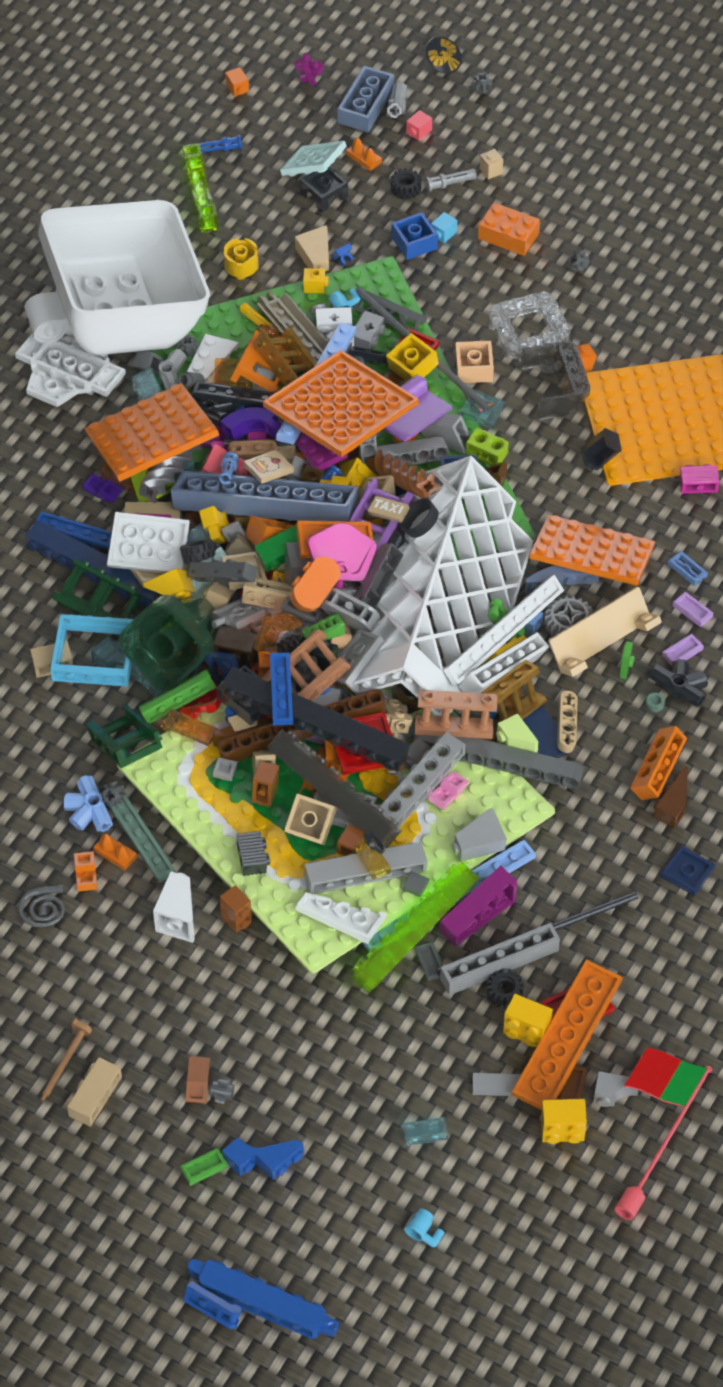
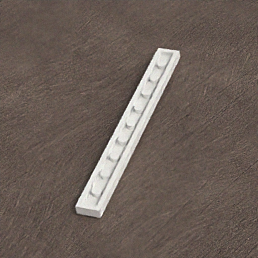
M555 575L546 579L443 670L453 686L463 681L564 591Z

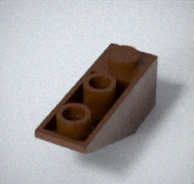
M687 766L681 772L678 771L672 785H668L665 788L664 796L661 799L658 798L653 806V809H655L654 818L672 828L676 827L685 813Z

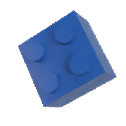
M423 212L391 223V238L406 260L438 249V234Z

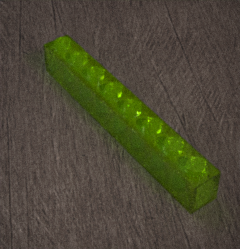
M463 862L458 866L453 864L446 872L448 876L444 880L440 878L433 885L435 890L431 894L427 891L420 899L422 903L418 907L414 905L406 913L409 917L405 921L400 919L393 927L395 931L391 935L387 933L379 941L382 945L378 949L373 947L366 955L368 959L364 963L360 961L352 969L355 973L351 978L368 994L479 879Z

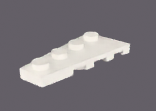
M205 334L187 372L201 373L206 381L210 374L217 372L220 369V365L230 358V354L239 348V342Z
M307 892L296 905V911L366 944L370 942L387 913L381 911L379 914L370 912V909L366 907H361V909L350 906V903L346 902L335 903L330 898Z

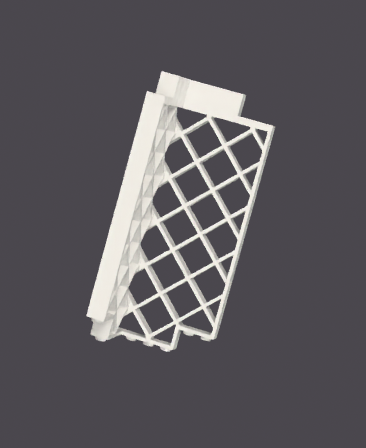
M472 456L426 471L425 477H428L430 473L434 474V482L441 487L439 491L428 498L439 512L438 519L434 526L420 537L413 538L405 533L404 544L399 548L404 555L377 605L376 611L379 613L380 618L370 632L380 636L384 642L358 675L355 682L349 687L357 695L402 683L417 698L418 690L463 692L458 687L462 681L458 685L453 686L448 677L443 673V670L461 655L456 635L459 634L463 651H465L478 640L476 630H479L480 636H482L495 625L487 617L488 611L491 609L487 594H490L491 600L494 598L500 599L502 606L508 612L514 608L533 540L511 519L516 501ZM414 495L415 502H416L417 500H419V499H422V498H420V497ZM481 496H484L490 522L487 520ZM461 499L465 501L471 525H468ZM429 510L424 511L415 519L411 529L425 519ZM382 519L384 524L380 527H387L390 523L389 520ZM490 527L493 529L499 553H496ZM472 530L480 557H477L470 533ZM372 532L373 541L375 543L379 542L381 535ZM450 534H453L457 552L460 559L459 561H457ZM500 558L504 569L506 582H504L501 567L499 564L498 559ZM479 562L482 563L488 589L485 588ZM459 566H462L469 593L465 592ZM438 570H442L449 597H445ZM355 582L354 586L360 588L362 582ZM467 598L471 599L477 625H474ZM447 602L451 603L457 625L456 630H454ZM427 606H430L437 634L433 633ZM351 627L350 634H352L353 638L358 630ZM435 639H439L446 667L442 666ZM415 643H418L420 650L414 645ZM338 649V657L343 652V650ZM484 662L481 665H479L476 669L483 666ZM336 681L334 682L335 686L342 684ZM431 708V711L436 716H442V709ZM456 710L460 715L462 714V710ZM470 710L469 718L481 717V714Z

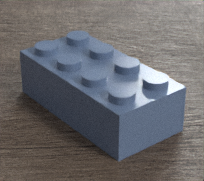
M363 66L338 107V124L369 133L392 94L394 74Z

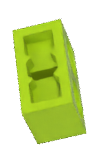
M476 428L466 442V454L477 455V459L494 465L502 462L508 454L509 442L485 430Z

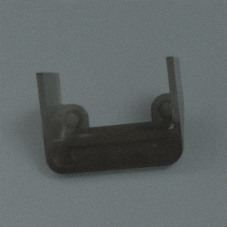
M561 341L522 348L521 368L540 367L544 375H557L563 395L539 399V420L566 416L590 395L591 387L574 342Z

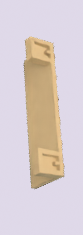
M635 587L552 637L548 642L560 672L573 677L588 668L584 660L635 629L649 631L662 623L660 616L649 613L640 588Z

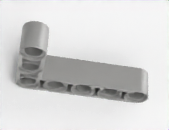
M375 434L358 446V457L367 467V460L375 457L376 452L380 449L382 450L383 457L388 453L392 454V461L399 457L401 459L400 465L404 461H407L409 465L439 461L440 456L449 455V449L445 439L442 437H431L377 447Z

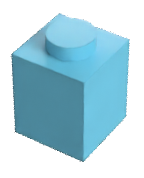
M445 212L431 223L438 234V240L442 243L448 241L457 232V219Z

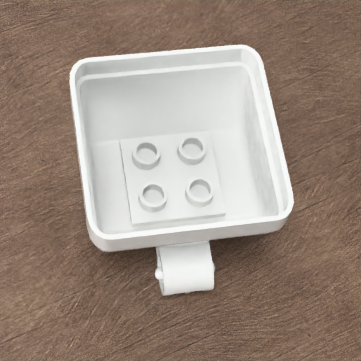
M163 200L55 208L47 210L42 214L38 235L56 285V292L36 294L24 306L34 338L38 342L52 343L61 339L65 333H73L78 344L92 355L167 349L182 340L192 330L200 316L205 313L210 291L178 209L172 203Z

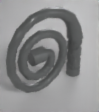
M63 885L36 887L24 893L19 900V917L32 927H49L58 923L63 918L65 912L64 904L59 898L44 894L63 893ZM33 896H38L31 902L29 906V913L33 919L39 922L49 921L53 919L57 913V907L52 902H43L38 908V917L37 915H35L33 909L35 904L39 901L45 899L55 901L60 906L61 911L60 914L52 921L46 923H34L25 917L23 913V906L27 899ZM45 906H50L53 910L49 916H47Z

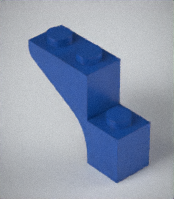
M236 1138L222 1150V1154L227 1164L239 1176L245 1172H250L255 1164H257L274 1180L277 1176H282L292 1163H297L302 1159L304 1144L299 1140H292L255 1148Z

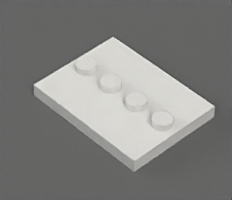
M115 512L107 566L156 573H167L175 568L183 570L184 562L180 547L187 544L190 520Z

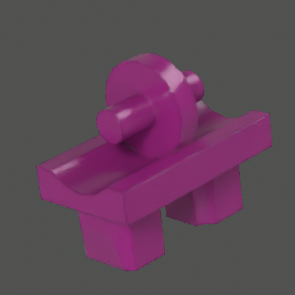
M308 52L303 53L302 59L295 60L296 71L305 70L300 72L301 82H310L311 86H315L316 76L321 75L324 70L323 63L316 60L311 61Z

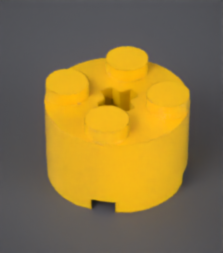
M235 238L226 243L223 255L224 268L228 274L236 277L238 280H243L258 270V248L252 240L246 238L239 240V238Z

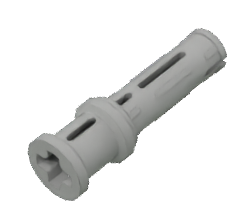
M473 168L448 175L438 174L436 177H425L424 182L426 190L431 192L433 189H445L447 185L476 179L477 176Z

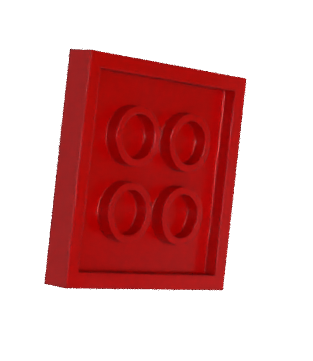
M385 712L352 718L392 736ZM334 746L343 775L384 767L377 762L368 761L359 754H352L343 747Z

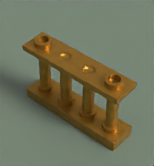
M292 327L286 328L280 338L270 339L263 330L253 342L284 387L298 378L295 372L301 371L302 374H305L317 364ZM275 345H282L285 352H279ZM291 358L295 365H289L285 359Z
M525 660L481 692L497 694V709L499 717L493 721V738L484 740L493 742L497 739L496 732L499 722L516 714L523 720L547 702V698L535 691L532 678L540 673L539 667ZM525 684L528 696L520 701L517 689ZM511 695L514 706L506 711L503 700Z

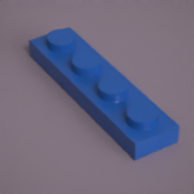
M270 653L273 725H293L290 653Z

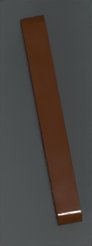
M374 689L325 705L324 707L349 718L384 712L386 704L383 692ZM271 723L221 740L218 744L220 758L238 762L252 757V752L274 750L313 737V735L306 731H300L293 725H273Z

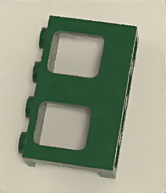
M74 559L72 563L76 565L60 594L55 592L52 599L81 616L90 615L93 617L129 619L141 598V595L137 592L138 589L131 584H127V586L122 584V580L115 576L111 578L106 576L107 573L100 568H96V570L90 568L91 564L84 560L79 562ZM84 572L100 579V583L88 601L72 593ZM114 588H118L131 595L128 604L119 617L103 609Z
M127 704L123 705L126 713L125 716L101 728L93 721L86 723L91 740L120 768L163 748L160 732L155 730L150 722L147 723L142 715L139 716L136 710L131 709ZM129 725H133L136 730L116 740L110 736V734ZM145 739L152 743L132 754L125 750Z

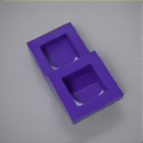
M94 473L82 485V489L89 494L110 503H114L124 490L108 479L106 482Z

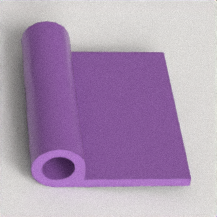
M416 375L400 387L419 398V405L392 422L384 430L405 443L452 410V406L429 392L426 379L423 376Z

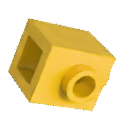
M304 268V293L325 294V287H328L329 276H325V269Z

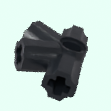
M194 398L211 422L222 428L220 421L235 412V406L232 403L212 400L202 401L199 398Z
M683 659L673 661L672 671L658 664L654 667L650 674V679L668 689L671 697L676 699L682 698L698 708L702 705L707 694L700 689L708 685L707 676L704 671L688 674L689 663Z

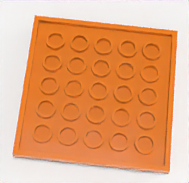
M342 350L263 401V407L340 457H343L419 405V398Z
M182 383L173 385L170 389L158 392L148 399L141 400L131 407H126L116 414L108 415L105 419L93 422L84 428L86 435L119 482L219 436L217 428Z

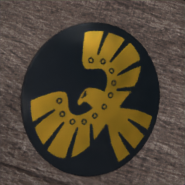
M436 37L427 44L426 57L435 70L450 74L459 69L462 63V55L460 49L453 41L445 37Z

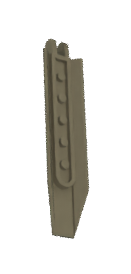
M272 292L266 294L267 299L263 295L258 296L257 305L280 333L283 334L286 328L292 327L310 354L318 362L329 342L291 297L285 293L279 299Z

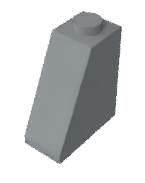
M444 414L421 431L425 438L442 437L445 439L448 448L461 454L466 453V442L470 438V433L461 415Z
M489 808L455 834L452 850L455 855H458L460 862L505 850L507 838L494 809Z

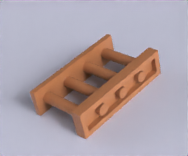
M320 629L313 631L308 636V639L290 653L291 676L301 688L297 695L314 701L352 667L344 658H336L323 642L328 635ZM315 647H318L330 662V666L325 671H321L309 655ZM302 659L316 676L310 684L305 682L294 667ZM271 669L262 678L271 683Z
M418 690V707L423 708L422 715H415V735L443 736L448 732L454 737L493 738V719L488 718L489 712H497V694ZM431 708L442 709V716L430 715ZM450 709L462 710L461 717H450ZM470 710L482 711L481 718H469Z

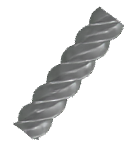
M200 444L154 465L151 471L143 478L139 488V495L149 498L153 503H157L156 495L166 494L165 484L175 482L174 473L184 471L183 462L192 461V451L201 450Z

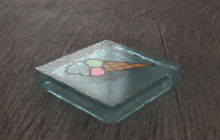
M472 389L490 408L485 412L468 396L460 415L493 429L504 408L505 401Z

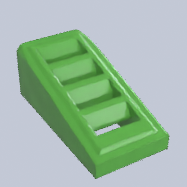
M338 613L302 630V635L305 639H308V636L318 629L328 635L325 640L345 635V625Z

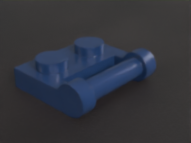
M211 650L205 651L202 654L203 660L207 663L211 673V679L217 682V686L225 680L232 666L240 669L235 654ZM214 661L217 662L221 675H219Z

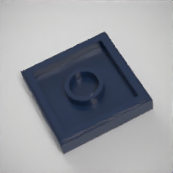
M681 846L661 872L660 877L695 896L715 869L716 864Z

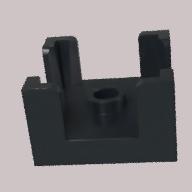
M329 166L325 172L318 173L316 171L301 178L300 194L306 198L309 191L316 198L317 209L324 212L328 209L329 198L341 192V200L348 197V182Z

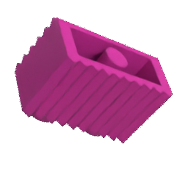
M686 465L680 467L679 478L682 494L718 492L719 475L717 465Z

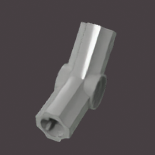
M403 82L393 84L392 95L389 98L387 113L392 118H397L398 115H405L407 85Z
M180 349L172 350L168 358L159 364V377L165 390L179 384L176 373L187 359L186 354Z

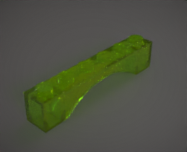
M200 144L183 145L185 168L201 232L218 230L217 212L210 195Z

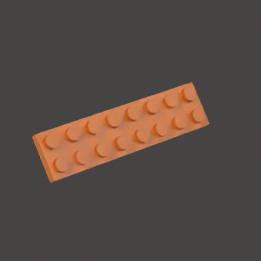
M586 959L512 1090V1096L542 1110L543 1100H557L618 990L623 977Z

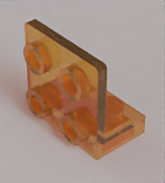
M215 358L214 384L252 389L250 380L241 375L236 383L230 380L240 359Z
M283 611L265 614L260 623L259 633L254 638L255 644L253 649L257 651L274 647L280 632L300 628L303 620Z

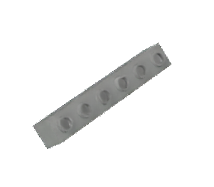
M448 732L443 736H439L432 749L427 750L423 754L422 760L412 766L407 777H403L399 781L398 787L387 794L382 805L376 806L373 811L374 824L393 836L465 755V744ZM421 781L422 783L416 784L414 782ZM409 795L410 797L404 798L402 796Z

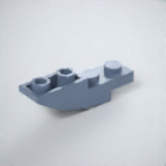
M554 565L527 578L525 581V594L532 593L546 579L555 575L562 588L563 585L599 583V576Z

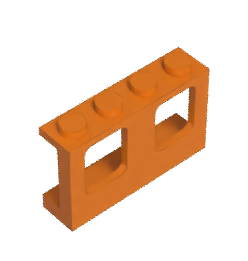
M256 330L230 380L236 383L241 375L268 392L276 393L281 384L277 376L274 381H270L253 371L255 363H258L273 372L253 343L260 334ZM275 345L279 352H285L282 345ZM291 358L285 359V360L287 361V363L290 365L291 362H292V359H291Z

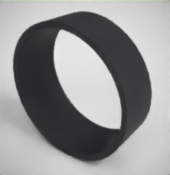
M422 498L409 506L410 509L402 523H399L400 529L413 538L426 534L434 526L439 515L432 501L428 498ZM429 510L425 519L411 529L415 519L424 511Z

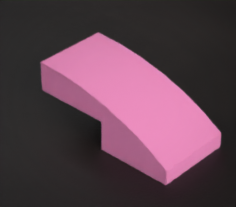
M453 771L442 779L441 785L429 794L428 801L444 810L459 796L469 781Z

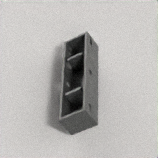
M392 543L381 545L354 597L370 605L375 610L404 555Z
M220 560L190 562L187 577L198 582H255L258 567L234 560H226V562Z

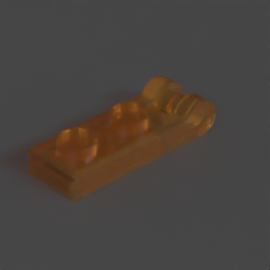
M173 709L168 712L167 719H164L160 724L165 731L171 730L208 747L213 741V731L218 730V728L192 719L190 716Z

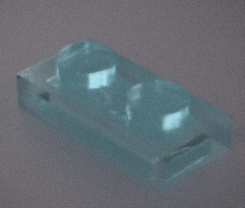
M445 1117L403 1123L406 1146L448 1140Z

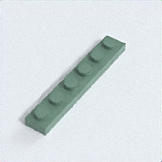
M127 796L123 797L124 803H117L113 807H111V803L105 802L157 882L160 883L168 879L170 872L176 873V870Z

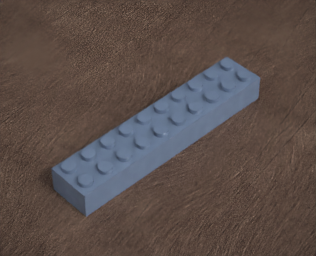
M183 471L171 489L174 509L199 512L200 510L215 506L219 512L225 511L226 514L238 516L252 515L269 519H285L287 521L349 522L360 503L358 486L274 479L261 484L255 477L232 475L230 483L223 484L219 480L221 474Z

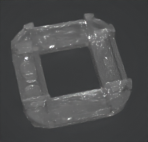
M547 291L507 300L491 306L489 327L493 328L503 348V355L506 358L509 356L513 359H519V362H525L527 356L557 349L559 353L564 350V347L570 341V327L556 300ZM537 311L539 315L543 316L550 332L519 339L510 318Z

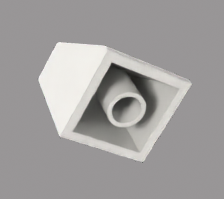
M170 872L153 910L155 931L193 943L195 939L190 877L183 873Z

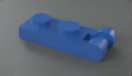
M193 1281L187 1284L184 1302L229 1329L237 1328L238 1317H240L242 1311L239 1305H231Z

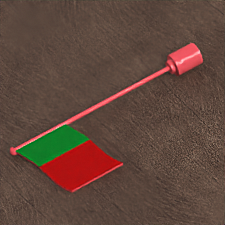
M646 1048L623 1086L640 1090L663 1102L684 1108L637 1187H627L617 1203L615 1212L621 1218L633 1220L645 1200V1195L641 1188L708 1073L712 1072L711 1066L704 1068L693 1065L663 1051Z

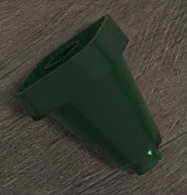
M171 595L160 596L122 630L119 636L120 648L153 686L161 690L173 689L211 655L214 648L211 636L213 630L211 622L214 621L212 619V612L215 609L209 601L201 597H191L180 601Z

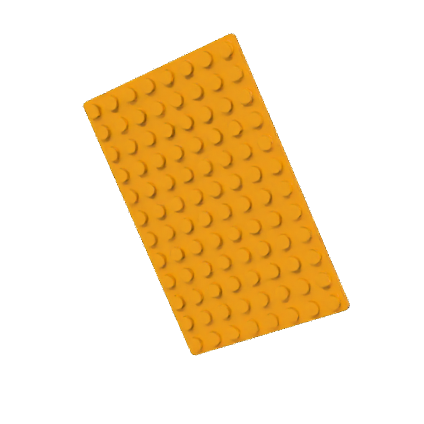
M723 354L578 374V381L593 435L596 436L604 428L619 435L622 451L603 466L608 485L679 476L680 467L686 465L703 466L710 464L712 466L717 465L718 470H723Z

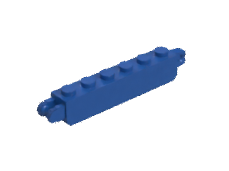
M193 1259L188 1262V1275L198 1280L200 1286L231 1305H239L242 1310L310 1339L317 1338L319 1333L334 1337L339 1329V1322L326 1315V1309L318 1303H309L297 1294H288L281 1287L267 1285L262 1279L246 1276L243 1271L239 1269L232 1270L217 1260L212 1261L208 1259L204 1263Z

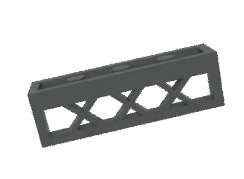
M366 291L385 310H392L389 312L390 314L394 312L399 313L401 320L398 322L402 323L406 329L408 328L405 321L409 319L416 320L413 328L415 331H418L420 324L425 323L427 320L425 315ZM360 296V302L355 304L353 309L362 313L372 310L373 314H376L375 309L371 305L366 309L359 307L363 299ZM384 318V322L387 323V324H389V325H391V324Z

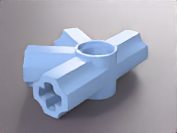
M85 775L80 777L77 785L81 794L67 793L64 797V809L66 811H76L69 818V821L75 828L82 831L93 821L97 832H105L113 826V823L104 805L102 796L92 776Z

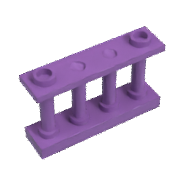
M373 478L371 484H367L364 491L365 494L349 522H368L361 518L365 511H368L374 496L410 506L415 502L414 494L407 491L404 497L399 498L378 489V481L376 478ZM389 520V525L384 528L371 523L372 532L381 535L380 541L376 542L375 557L382 544H389L390 536L398 529L399 522Z

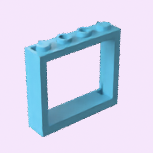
M60 614L50 669L52 681L128 687L137 636L136 620ZM67 630L129 635L124 669L61 664Z

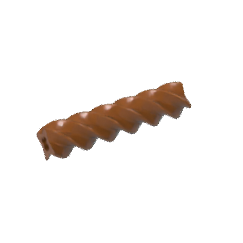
M381 449L376 452L375 457L367 460L369 469L377 476L392 475L395 486L420 498H429L430 495H433L441 488L434 482V474L430 473L428 477H425L426 471L421 469L417 473L418 468L416 465L408 469L409 463L407 461L400 465L401 459L399 457L392 461V454L388 453L383 457Z

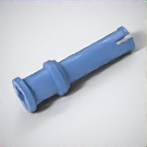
M227 452L223 456L221 462L222 472L219 477L220 482L223 484L230 483L232 474L237 469L239 457L234 452Z

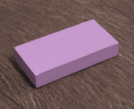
M684 592L673 602L672 606L699 627H702L713 617L711 610L687 592Z
M690 634L663 651L662 656L672 665L673 661L678 659L688 660L702 651L704 646L693 634Z

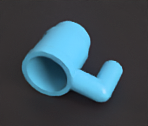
M353 288L349 291L352 299L347 301L346 297L337 291L330 295L329 300L332 308L351 307L352 310V306L359 303L361 298L356 289Z
M419 1209L417 1213H414L404 1229L409 1237L417 1241H424L431 1247H436L444 1235V1231L439 1228L433 1237L427 1234L434 1217L425 1209Z

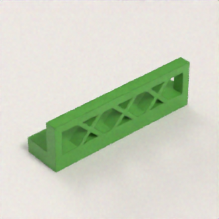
M204 670L139 706V709L146 722L153 723L213 690L216 686L208 671Z

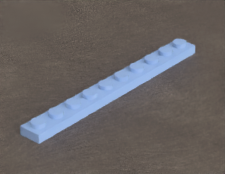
M339 323L316 366L340 350L346 352L356 334V326ZM284 420L276 435V441L294 445L301 431Z
M525 840L519 842L453 881L375 933L368 944L362 942L371 955L460 903L500 865L508 873H511L536 858V853Z

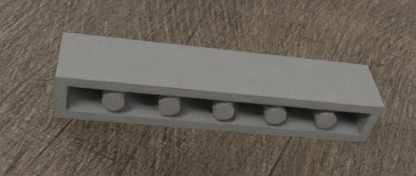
M411 842L396 847L390 846L385 849L383 854L370 850L365 853L350 854L339 858L332 857L328 860L312 861L305 864L304 877L309 893L317 894L409 876L411 871L417 874L426 873L428 861L422 843Z
M546 924L442 966L440 980L448 995H452L488 980L491 974L494 975L495 971L500 973L501 969H504V972H507L508 969H516L558 952L560 938L552 924Z

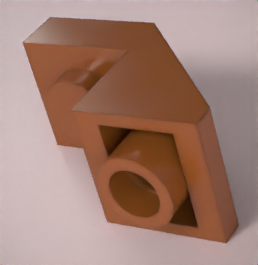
M189 1056L186 1102L207 1103L210 1057Z

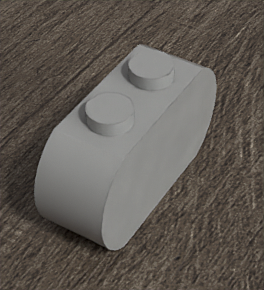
M332 588L321 603V608L329 616L338 613L344 624L356 630L361 629L371 632L380 618L379 613L373 607L337 588Z

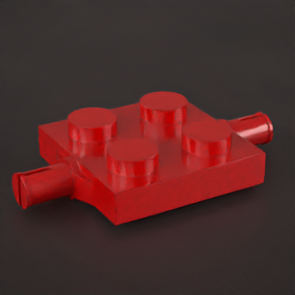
M215 680L212 681L216 688L180 708L182 716L190 715L192 719H197L201 713H213L218 710L222 702L217 698L218 686Z

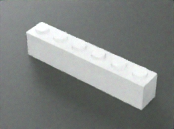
M537 632L471 672L458 687L463 692L481 693L523 661L528 660L533 663L538 660L550 646Z

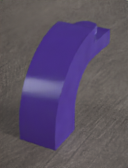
M257 407L235 411L220 421L223 434L230 439H240L245 434L254 431L265 432L276 439V435L282 426L278 422L277 415L268 409Z

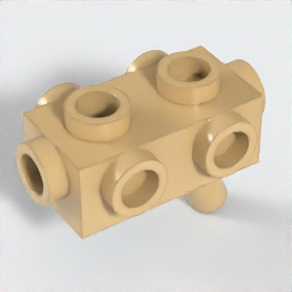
M387 698L385 700L386 709L384 712L392 736L399 739V733H408L413 718L411 714H407L406 705H402L397 699Z

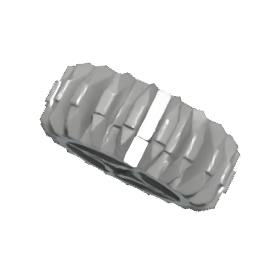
M567 595L564 599L558 597L557 601L553 600L551 604H548L544 612L546 631H550L551 636L561 633L594 613L592 612V607L588 606V602L582 603V598L577 600L575 596L568 598Z

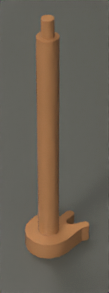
M76 1018L73 1020L71 1027L77 1034L42 1092L41 1101H44L50 1095L83 1036H89L92 1032V1028Z

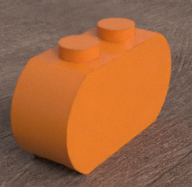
M318 557L312 562L308 561L302 569L304 571L301 577L297 576L292 582L293 589L290 591V599L298 610L303 612L316 610L341 577L338 564L329 557Z

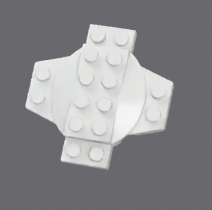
M32 333L15 353L16 359L31 365L33 373L26 389L27 394L56 407L75 395L82 393L93 395L96 392L107 397L125 375L124 368L110 363L108 354L92 355L84 350L74 338L73 333H66L64 337L52 343H40L34 338Z

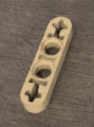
M563 691L558 702L557 747L564 753L572 752L577 740L578 698L572 691ZM563 712H569L572 717L565 716ZM567 726L571 728L572 731H566L563 729V727Z

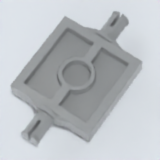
M238 599L213 611L212 619L214 621L211 624L215 629L221 625H228L238 630L265 617L266 612L261 606L242 603V599Z

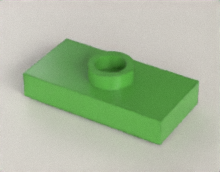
M625 642L621 657L620 679L627 680L629 668L633 667L635 656H632L633 642Z
M216 1148L181 1165L180 1168L191 1186L228 1168V1164L219 1148Z

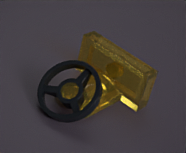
M367 829L363 833L365 838L361 839L360 844L355 845V851L371 878L375 880L390 874L391 867L383 856L385 852L383 843L371 830Z

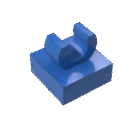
M348 243L335 250L330 256L333 261L339 259L340 265L343 266L346 264L344 257L349 262L353 260L352 254L349 253L353 248Z

